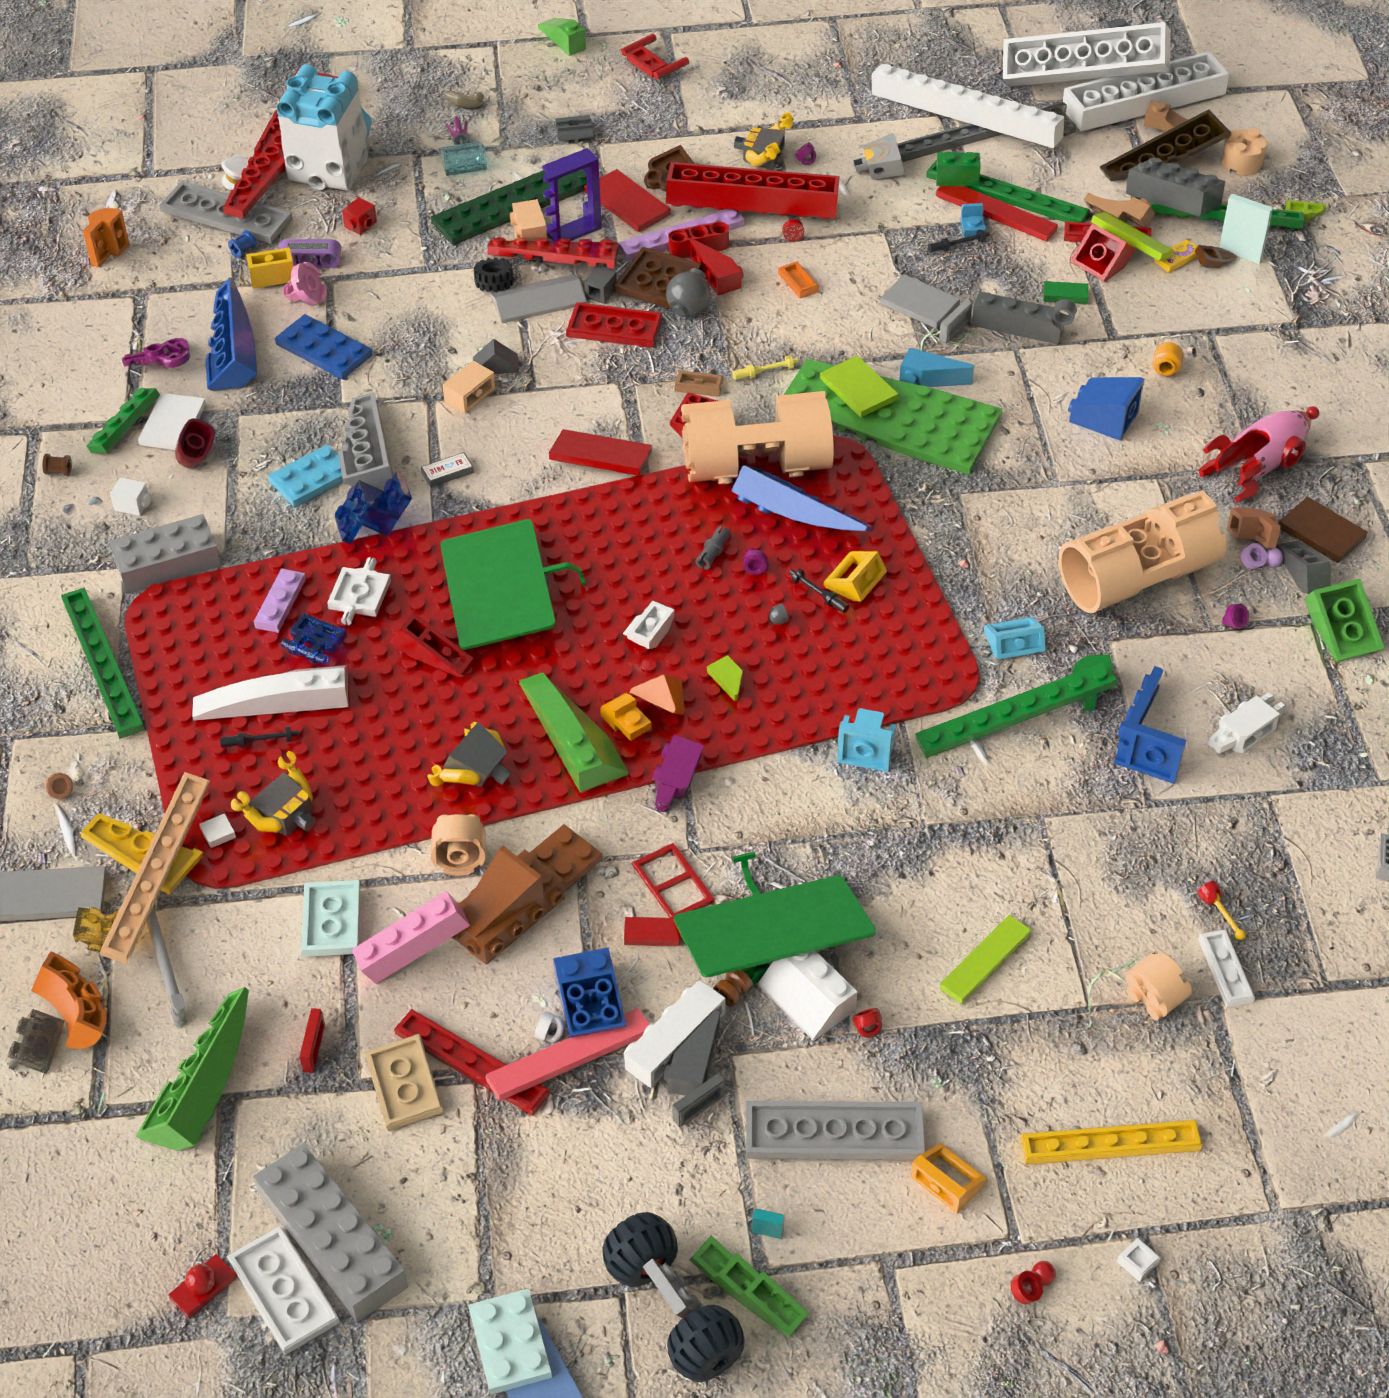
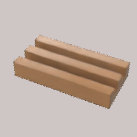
M679 370L674 388L677 392L719 397L723 385V376Z

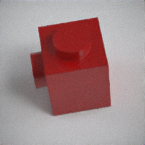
M360 197L342 210L344 227L359 235L377 222L375 205Z

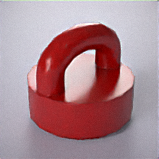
M878 1008L863 1010L856 1013L852 1018L855 1028H857L862 1037H874L882 1029V1016ZM875 1024L872 1030L866 1031L864 1028Z

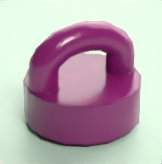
M807 142L795 152L794 156L804 165H811L816 160L815 147L811 142ZM811 154V158L806 160L805 157Z
M749 548L744 556L743 567L750 574H761L768 567V557L762 551Z
M1231 604L1226 609L1222 623L1233 629L1244 628L1249 621V611L1244 604Z

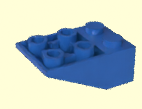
M609 947L553 958L554 975L570 1038L626 1027Z

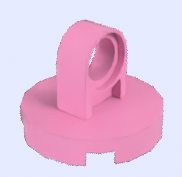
M310 262L295 265L291 271V280L283 289L284 296L292 302L302 300L309 306H315L323 302L327 295L326 284H322L319 278L322 274Z

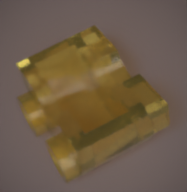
M78 907L73 930L75 942L81 941L88 945L87 950L100 953L119 910L114 911L111 915L101 914L99 909L94 907Z

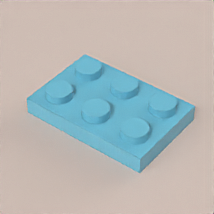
M328 444L268 475L269 482L294 508L343 482L339 455Z

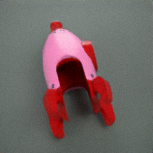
M1312 406L1306 412L1299 410L1275 412L1247 427L1232 441L1225 435L1217 436L1202 450L1207 454L1215 449H1219L1220 453L1215 459L1208 461L1198 470L1200 477H1205L1216 469L1219 473L1246 460L1247 462L1241 466V473H1239L1241 480L1237 484V486L1242 485L1243 490L1234 499L1236 503L1248 499L1258 492L1259 485L1255 479L1279 466L1289 469L1298 462L1306 448L1304 440L1310 430L1311 420L1319 417V409Z

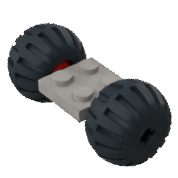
M641 1212L626 1218V1220L621 1221L606 1237L602 1247L603 1261L609 1274L618 1282L629 1287H639L653 1281L675 1314L682 1318L672 1329L667 1341L668 1355L673 1367L682 1376L693 1382H705L724 1373L726 1369H729L738 1360L743 1352L745 1345L744 1332L739 1320L730 1311L719 1305L703 1306L694 1294L690 1295L684 1288L687 1285L685 1279L677 1270L673 1272L670 1268L678 1253L677 1238L671 1225L654 1213Z

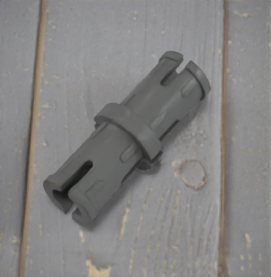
M718 526L713 536L704 543L705 547L696 559V564L701 569L703 567L705 570L709 569L714 559L722 553L723 545L731 535L726 527L721 531L722 526Z

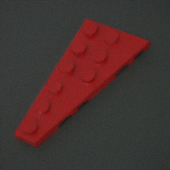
M497 237L490 240L487 246L488 255L515 257L518 254H522L525 259L543 256V261L578 264L581 261H585L588 266L595 267L597 264L606 263L607 268L612 269L615 268L619 251V242H613L612 239H603L601 242H592L591 239H580L579 242H570V239L561 238L557 241H549L547 238H538L536 241H527L526 238H515L514 241H507L505 238Z

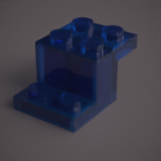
M395 472L393 477L386 481L384 491L361 480H358L356 485L349 489L344 504L340 505L335 512V520L343 542L351 545L362 526L388 537L412 500L404 475Z

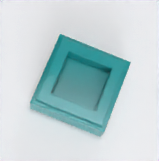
M755 1209L752 1217V1233L782 1239L784 1215Z

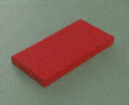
M618 169L600 178L601 205L637 232L671 215V208ZM586 185V186H584L585 193H587V185Z
M576 302L566 330V337L654 348L663 316L660 312Z
M562 429L549 451V459L639 476L652 453V445Z

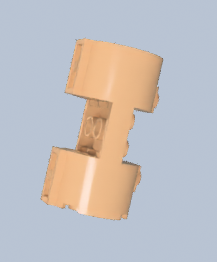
M825 391L777 396L775 398V422L735 426L730 400L682 405V422H686L682 430L686 469H691L690 474H688L689 482L718 480L719 484L733 483V479L738 477V456L751 455L754 450H760L761 454L774 453V450L778 448L783 474H789V477L804 476L803 472L832 468L834 455L833 431Z
M1202 490L1146 511L1145 514L1117 525L1104 527L1063 544L1059 552V568L1070 597L1083 611L1094 613L1139 594L1146 587L1168 578L1177 579L1220 561L1226 551L1225 533H1220L1216 521L1220 519L1216 511L1217 505Z

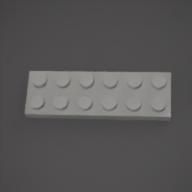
M181 181L160 204V210L163 213L239 235L244 230H248L256 240L272 244L293 219L292 212L258 202L244 218L224 214L223 206L230 194Z
M746 1101V1158L915 1160L920 1154L925 1152L922 1102Z

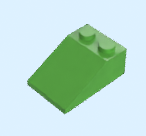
M1360 578L1313 590L1304 598L1312 622L1336 662L1385 649Z

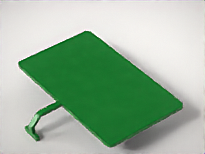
M530 519L445 539L440 543L459 645L463 650L553 628L556 622L545 574L571 569L579 573L581 584L585 586L582 569L579 566L565 562L543 568L533 523Z
M755 852L732 857L733 863L741 862L744 880L752 896L679 913L674 916V923L703 977H713L873 937L876 934V928L842 876L836 875L760 894L752 880L748 866V860L756 858Z

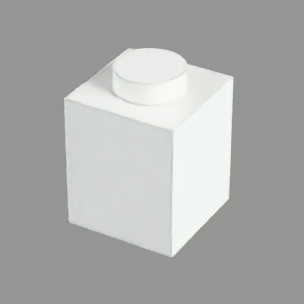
M120 477L110 492L114 510L141 516L151 501L147 484Z

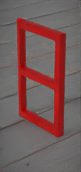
M674 843L631 863L669 918H674L679 913L704 908L715 902L714 897ZM672 852L686 872L654 886L641 866ZM691 878L705 899L673 913L660 892Z

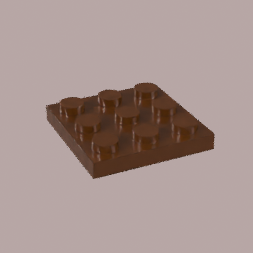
M642 247L614 284V292L671 309L666 299L668 283L675 275L690 271L692 268L702 271L701 264Z

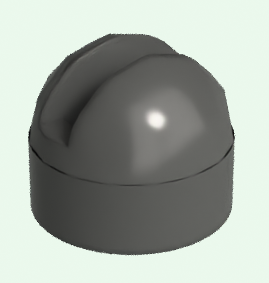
M782 603L771 608L769 618L774 624L781 625L789 622L788 614Z

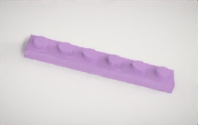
M727 209L619 242V250L625 259L630 261L634 259L642 247L656 251L669 249L668 235L673 230L713 222H725L729 225V230L743 227L745 219L739 212Z

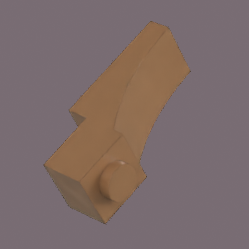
M1150 101L1145 114L1144 126L1166 132L1187 121V119L1174 112L1170 108V104Z
M1089 192L1084 198L1085 203L1091 210L1097 213L1107 212L1125 223L1127 220H1130L1141 227H1147L1155 215L1151 208L1152 204L1144 198L1139 200L1132 197L1131 200L1117 201L1104 199Z

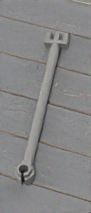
M130 870L134 880L136 873ZM153 907L147 920V925L170 1000L174 1025L182 1027L186 1023L185 1003L182 993H179L157 915Z

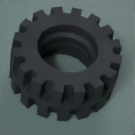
M494 257V259L480 260V263L477 262L475 264V285L481 291H504V288L508 289L513 285V267L510 261Z

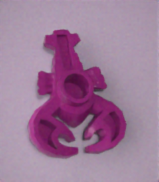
M174 338L167 340L163 344H151L143 349L144 352L135 355H124L122 362L124 367L136 364L140 366L175 368L185 364L190 359V347L186 339Z

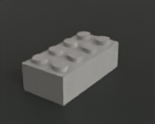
M204 514L109 541L114 562L126 594L148 588L152 584H160L221 566L217 546Z

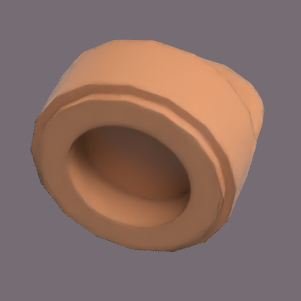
M53 773L45 782L46 792L56 799L66 798L73 789L71 778L63 773Z

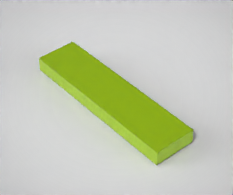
M1103 212L1093 215L1092 223L1154 259L1161 261L1172 257L1173 249L1109 213Z
M1008 915L940 983V989L960 1004H963L1030 936L1031 929L1011 915Z

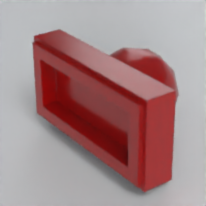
M215 1254L206 1263L196 1264L191 1267L186 1273L185 1281L169 1293L168 1296L190 1319L232 1283L237 1276Z

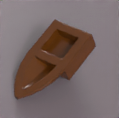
M1198 245L1194 251L1200 264L1204 267L1220 268L1222 264L1233 262L1238 258L1237 255L1228 250L1213 246Z

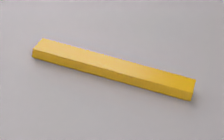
M1196 1120L1021 1134L1025 1165L1201 1151L1202 1149Z

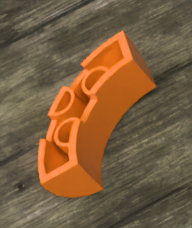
M50 951L40 968L31 991L50 1002L62 1015L68 1030L65 1046L73 1049L88 1048L96 1044L100 1039L106 1025L107 1011L103 1009L101 1004L102 995L93 981L87 982L79 974L80 968L64 957Z

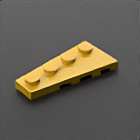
M100 813L81 831L83 839L136 874L155 836L154 833L146 830L145 832L131 828L130 824ZM181 846L161 890L170 895L203 857V851L197 849L192 851Z

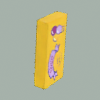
M1186 239L1171 247L1174 250L1172 257L1161 261L1154 259V262L1170 273L1198 258L1194 252L1197 246Z

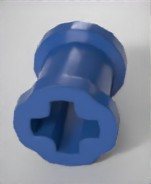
M244 230L238 238L228 241L229 250L238 258L247 249H253L257 245L255 237L248 230Z

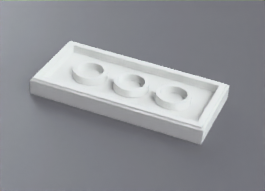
M281 1225L226 1256L229 1264L285 1355L340 1323L339 1317Z

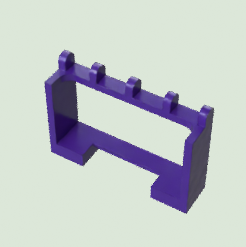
M588 148L543 165L542 169L546 172L543 175V181L546 183L550 182V189L544 191V197L547 199L551 198V206L545 209V214L552 216V224L546 227L547 236L551 239L549 241H557L561 238L573 241L602 229L599 159ZM582 169L587 177L588 201L583 203V217L560 226L557 179Z

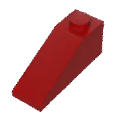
M694 239L690 240V258L692 261L701 264L707 282L718 296L742 288L743 270L740 266H737L732 258Z
M412 612L390 641L408 656L457 677H460L473 660V657L414 612Z

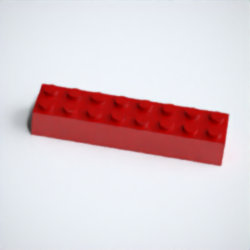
M671 162L666 180V204H671L674 207L685 205L697 209L709 207L715 210L732 209L737 212L756 211L759 214L777 213L781 216L792 214L804 218L816 216L822 219L836 218L840 176Z

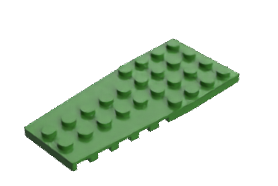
M810 359L805 360L784 395L825 391L831 422L837 425V430L846 432L847 429L857 432V437L863 440H867L870 437L876 439L879 446L965 474L971 473L1002 416V408L924 385H916L880 376L898 393V400L860 417L820 379L821 372L835 365Z

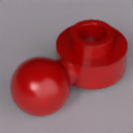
M1039 1261L1033 1266L1032 1271H1024L1015 1275L1011 1280V1292L1014 1298L1024 1305L1039 1300L1043 1294V1286L1050 1285L1056 1278L1054 1266L1048 1261Z

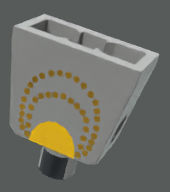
M894 133L865 144L863 146L865 157L853 160L856 172L869 169L871 179L873 180L905 174Z

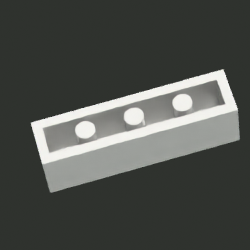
M698 980L692 987H687L683 991L681 998L674 1005H669L664 1010L662 1017L655 1024L651 1023L637 1042H632L628 1045L624 1052L625 1070L652 1088L664 1076L666 1064L672 1063L675 1051L714 1010L720 1011V1018L725 1014V997L701 980Z

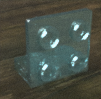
M480 142L439 148L446 176L487 170L484 144L480 145Z

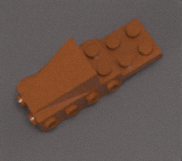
M565 824L531 852L524 849L516 856L506 847L502 846L477 887L459 903L470 926L451 938L458 941L472 955L487 965L564 900L565 891L603 860L602 853Z

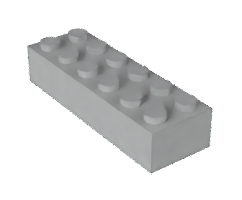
M304 1143L253 1176L258 1195L357 1323L408 1288L403 1267Z

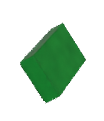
M1044 281L1043 301L1058 302L1059 300H1069L1073 303L1088 304V284Z

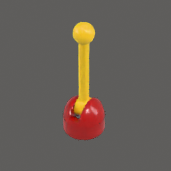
M1210 881L1200 887L1197 892L1200 898L1206 904H1215L1234 930L1237 940L1245 939V931L1238 928L1220 902L1222 891L1217 882Z

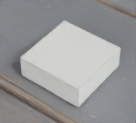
M225 814L200 823L201 831L210 848L236 838L235 832Z
M1139 1238L1130 1244L1117 1258V1262L1139 1282L1161 1260V1257Z

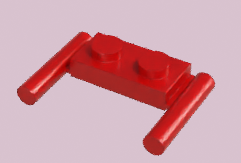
M654 33L621 49L622 55H627L629 62L656 80L689 64V59L684 57L668 65L646 49L644 46L657 40Z

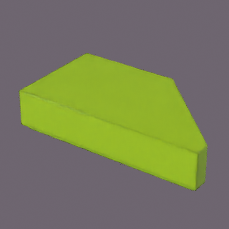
M1286 200L1285 210L1303 212L1304 221L1306 222L1324 213L1326 204Z
M727 655L707 666V673L736 701L739 696L743 671Z

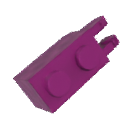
M677 735L673 736L671 743H665L661 757L665 759L662 766L657 764L652 780L656 781L655 808H657V811L666 812L669 810L674 797L680 799L687 795L701 759L704 745Z

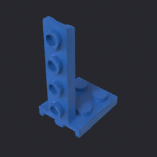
M1154 666L1151 674H1146L1141 686L1143 690L1138 689L1133 702L1135 706L1130 705L1125 722L1122 721L1118 736L1121 738L1118 743L1114 764L1174 784L1178 776L1186 739L1142 725L1159 691L1160 685L1158 683L1163 674L1162 668Z

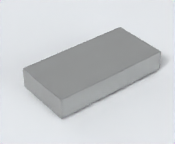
M965 299L941 322L940 341L947 343L971 320L972 302Z

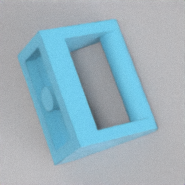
M1033 617L984 625L985 635L997 660L1046 651L1044 627Z

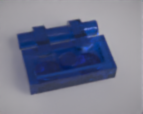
M303 613L290 629L291 636L294 637L293 640L284 638L281 642V647L287 649L288 653L292 655L306 657L309 662L326 665L329 657L322 654L324 650L334 653L347 638L346 630ZM305 643H309V644H311V645H313V646H312V648L310 649V648L305 647V646H303V645H304Z

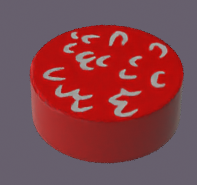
M797 219L788 220L782 227L784 238L790 242L798 241L804 236L803 224Z

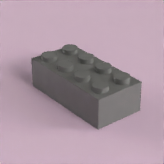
M1150 158L1129 169L1126 194L1201 217L1221 206L1225 181L1218 179L1215 175H1203L1195 169H1184L1175 163L1167 164L1159 158Z

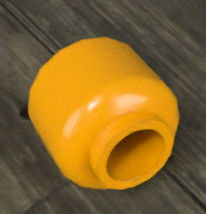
M1165 342L1157 346L1152 361L1154 370L1163 376H1172L1178 373L1183 363L1184 353L1182 348L1173 342Z

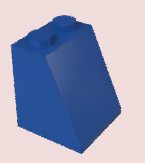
M1091 377L1086 385L1080 387L1077 398L1072 399L1069 404L1068 412H1071L1069 422L1121 441L1139 413L1145 378Z

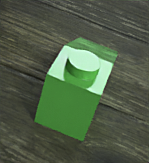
M552 18L538 24V28L569 56L586 49L585 29L574 19Z

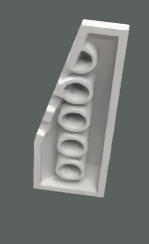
M347 665L297 669L215 689L193 698V720L348 707Z

